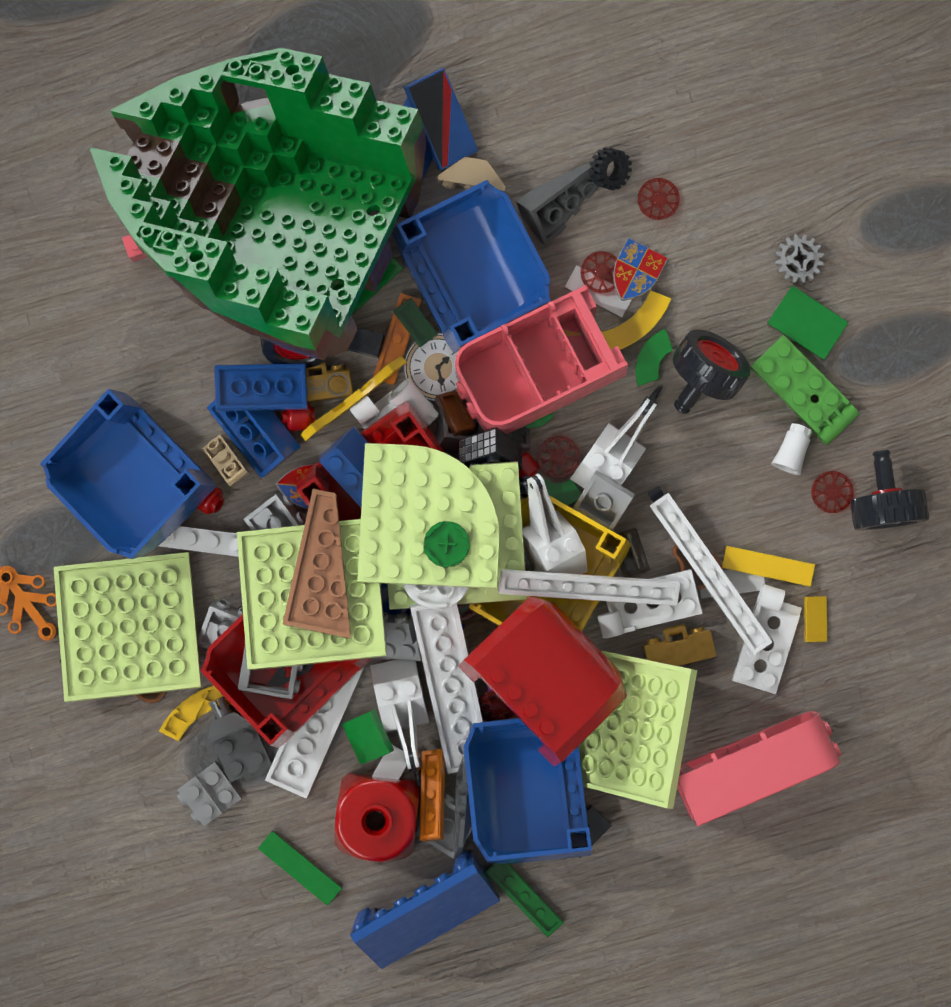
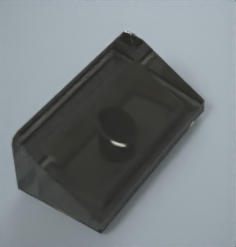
M632 528L617 533L631 543L629 551L620 566L623 577L628 578L649 571L650 567L637 529Z

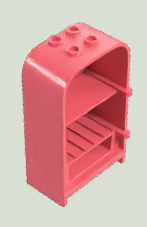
M587 285L504 324L460 348L455 361L456 390L461 400H467L466 409L471 419H476L484 431L498 428L505 434H509L626 376L628 363L625 361L618 346L612 349L609 348L594 319L597 306L588 291ZM563 329L581 333L582 335L566 336Z
M815 711L806 712L682 764L677 788L690 818L694 819L697 826L703 825L827 772L839 765V757L842 754L837 743L834 744L830 739L832 731L828 722L822 720L820 713Z

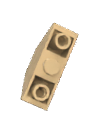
M464 157L438 176V183H441L443 188L455 189V186L464 187L465 191L488 180L491 185L505 193V185L487 160Z
M220 434L203 447L205 453L230 487H234L250 474L244 463Z

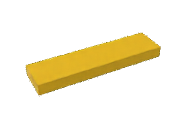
M726 546L722 562V568L805 586H811L815 564L730 546Z

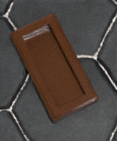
M456 390L436 395L434 400L454 436L474 431L476 426Z

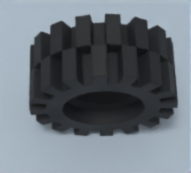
M604 147L603 150L599 149L597 151L598 155L594 154L592 157L595 159L594 162L590 161L589 164L593 166L592 169H589V173L593 174L590 176V179L594 181L595 185L608 190L621 189V185H626L624 180H629L630 178L627 175L628 172H632V168L628 167L632 165V162L628 160L630 157L624 151L611 147ZM613 161L614 169L611 175L608 177L607 168L608 165Z

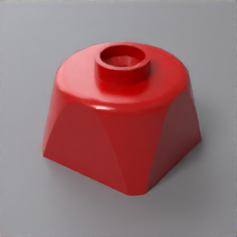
M348 773L342 778L336 808L334 838L337 848L349 856L367 861L387 862L409 857L414 852L420 787H418L417 782L411 779H389L372 777L373 775ZM371 811L382 812L386 818L385 826L379 829L369 826L365 820L368 813Z

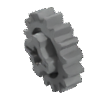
M795 234L793 241L787 237L785 239L786 245L780 243L778 246L782 251L775 253L779 260L775 261L774 264L781 266L777 272H784L785 280L792 277V283L800 279L801 284L805 283V277L810 281L813 280L812 273L817 275L820 273L817 266L824 265L822 261H819V258L823 257L824 253H818L817 251L821 245L814 246L815 239L812 238L810 241H807L805 234L801 239ZM803 245L808 247L811 250V252H808L805 249H803ZM792 246V254L785 257L787 249ZM797 254H799L800 257H804V260L801 262V264H799V261L794 260ZM814 261L812 268L806 272V265ZM787 266L794 268L796 273L789 270Z

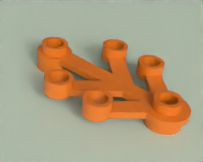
M11 566L1 567L0 605H4L6 610L4 613H0V616H4L9 612L7 602L10 590L15 595L12 621L8 624L9 632L18 634L22 631L23 625L21 620L24 607L38 626L39 637L45 641L54 639L57 636V627L53 623H47L32 602L45 603L49 607H54L57 605L56 594L49 593L46 595L26 592L18 585V583L30 584L34 588L40 589L45 586V578L41 575H20ZM5 573L10 574V580L7 582L3 580ZM38 577L42 580L40 586H36L34 583ZM49 596L55 597L54 604L48 602ZM13 623L19 625L18 631L12 630ZM46 627L51 630L49 636H45L43 633Z

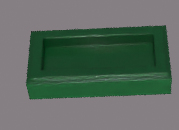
M412 298L393 311L420 348L438 335Z

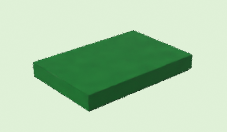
M794 286L790 287L767 322L769 326L821 360L826 358L849 323Z

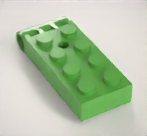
M784 335L750 367L826 446L860 415L846 397ZM812 395L818 398L817 403L811 402L810 398Z

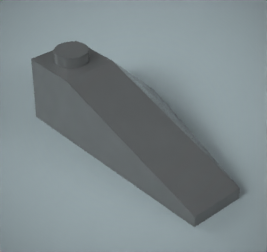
M590 163L532 189L516 201L522 219L542 244H547L562 233L567 227L565 225L572 214L576 216L580 211L578 207L585 198H590L599 186L595 185L594 181L590 179V176L593 175L589 173V169L593 167L589 165Z

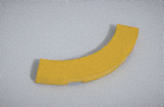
M650 290L641 308L630 319L613 329L601 332L609 348L612 349L618 346L622 350L644 337L661 319L671 298ZM563 329L566 336L582 335L581 333Z
M398 357L386 365L361 389L355 391L344 402L308 426L301 434L304 440L307 441L346 413L355 403L366 395L368 396L407 363L405 359Z
M214 685L198 691L171 712L159 732L180 741L191 724L212 710L209 703L224 696Z

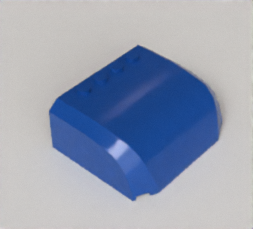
M488 180L396 224L392 232L400 255L453 353L458 352L468 342L550 302V275L508 195L501 190L499 191Z
M108 389L40 463L47 478L45 479L47 487L109 552L130 559L143 556L163 543L216 487L210 476L133 398L125 392Z
M520 718L473 723L465 742L464 756L474 842L486 861L496 864L590 856L592 846L590 829L587 823L579 746L563 762L553 767L538 751L543 745L541 740Z

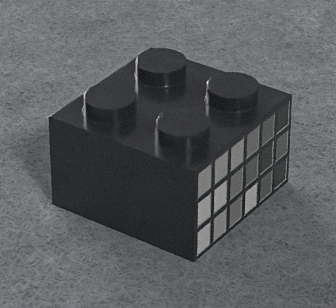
M494 428L459 440V461L468 468L471 465L518 462V470H522V445L498 428Z

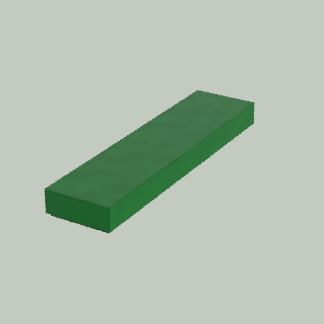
M273 830L258 847L262 853L327 906L342 889L339 884Z
M493 863L485 871L547 938L564 923L510 864Z

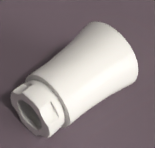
M411 378L401 382L388 398V401L395 406L409 401L426 426H429L439 414L433 408V404L418 390Z
M792 423L771 464L785 472L801 475L812 430L803 425Z

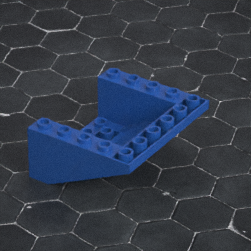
M466 850L460 854L459 858L455 859L452 874L447 875V873H443L434 879L436 883L427 887L425 884L414 890L415 895L407 899L404 896L393 903V908L387 911L385 908L377 911L376 908L370 910L367 907L358 912L350 933L354 943L383 969L498 903L500 897L473 851L468 853Z

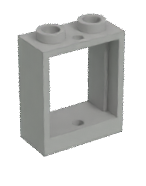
M245 644L238 690L292 699L294 693L298 694L301 680H297L298 671H302L303 665L292 666L289 688L250 682L252 670L247 669Z

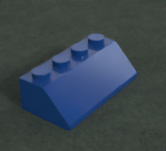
M215 400L207 407L261 479L300 448V445L273 410L216 411Z
M353 426L320 455L319 462L362 508L365 443L369 442Z

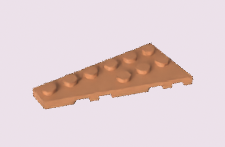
M313 489L282 624L351 639L337 495Z

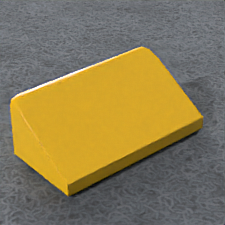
M827 596L804 597V642H827Z

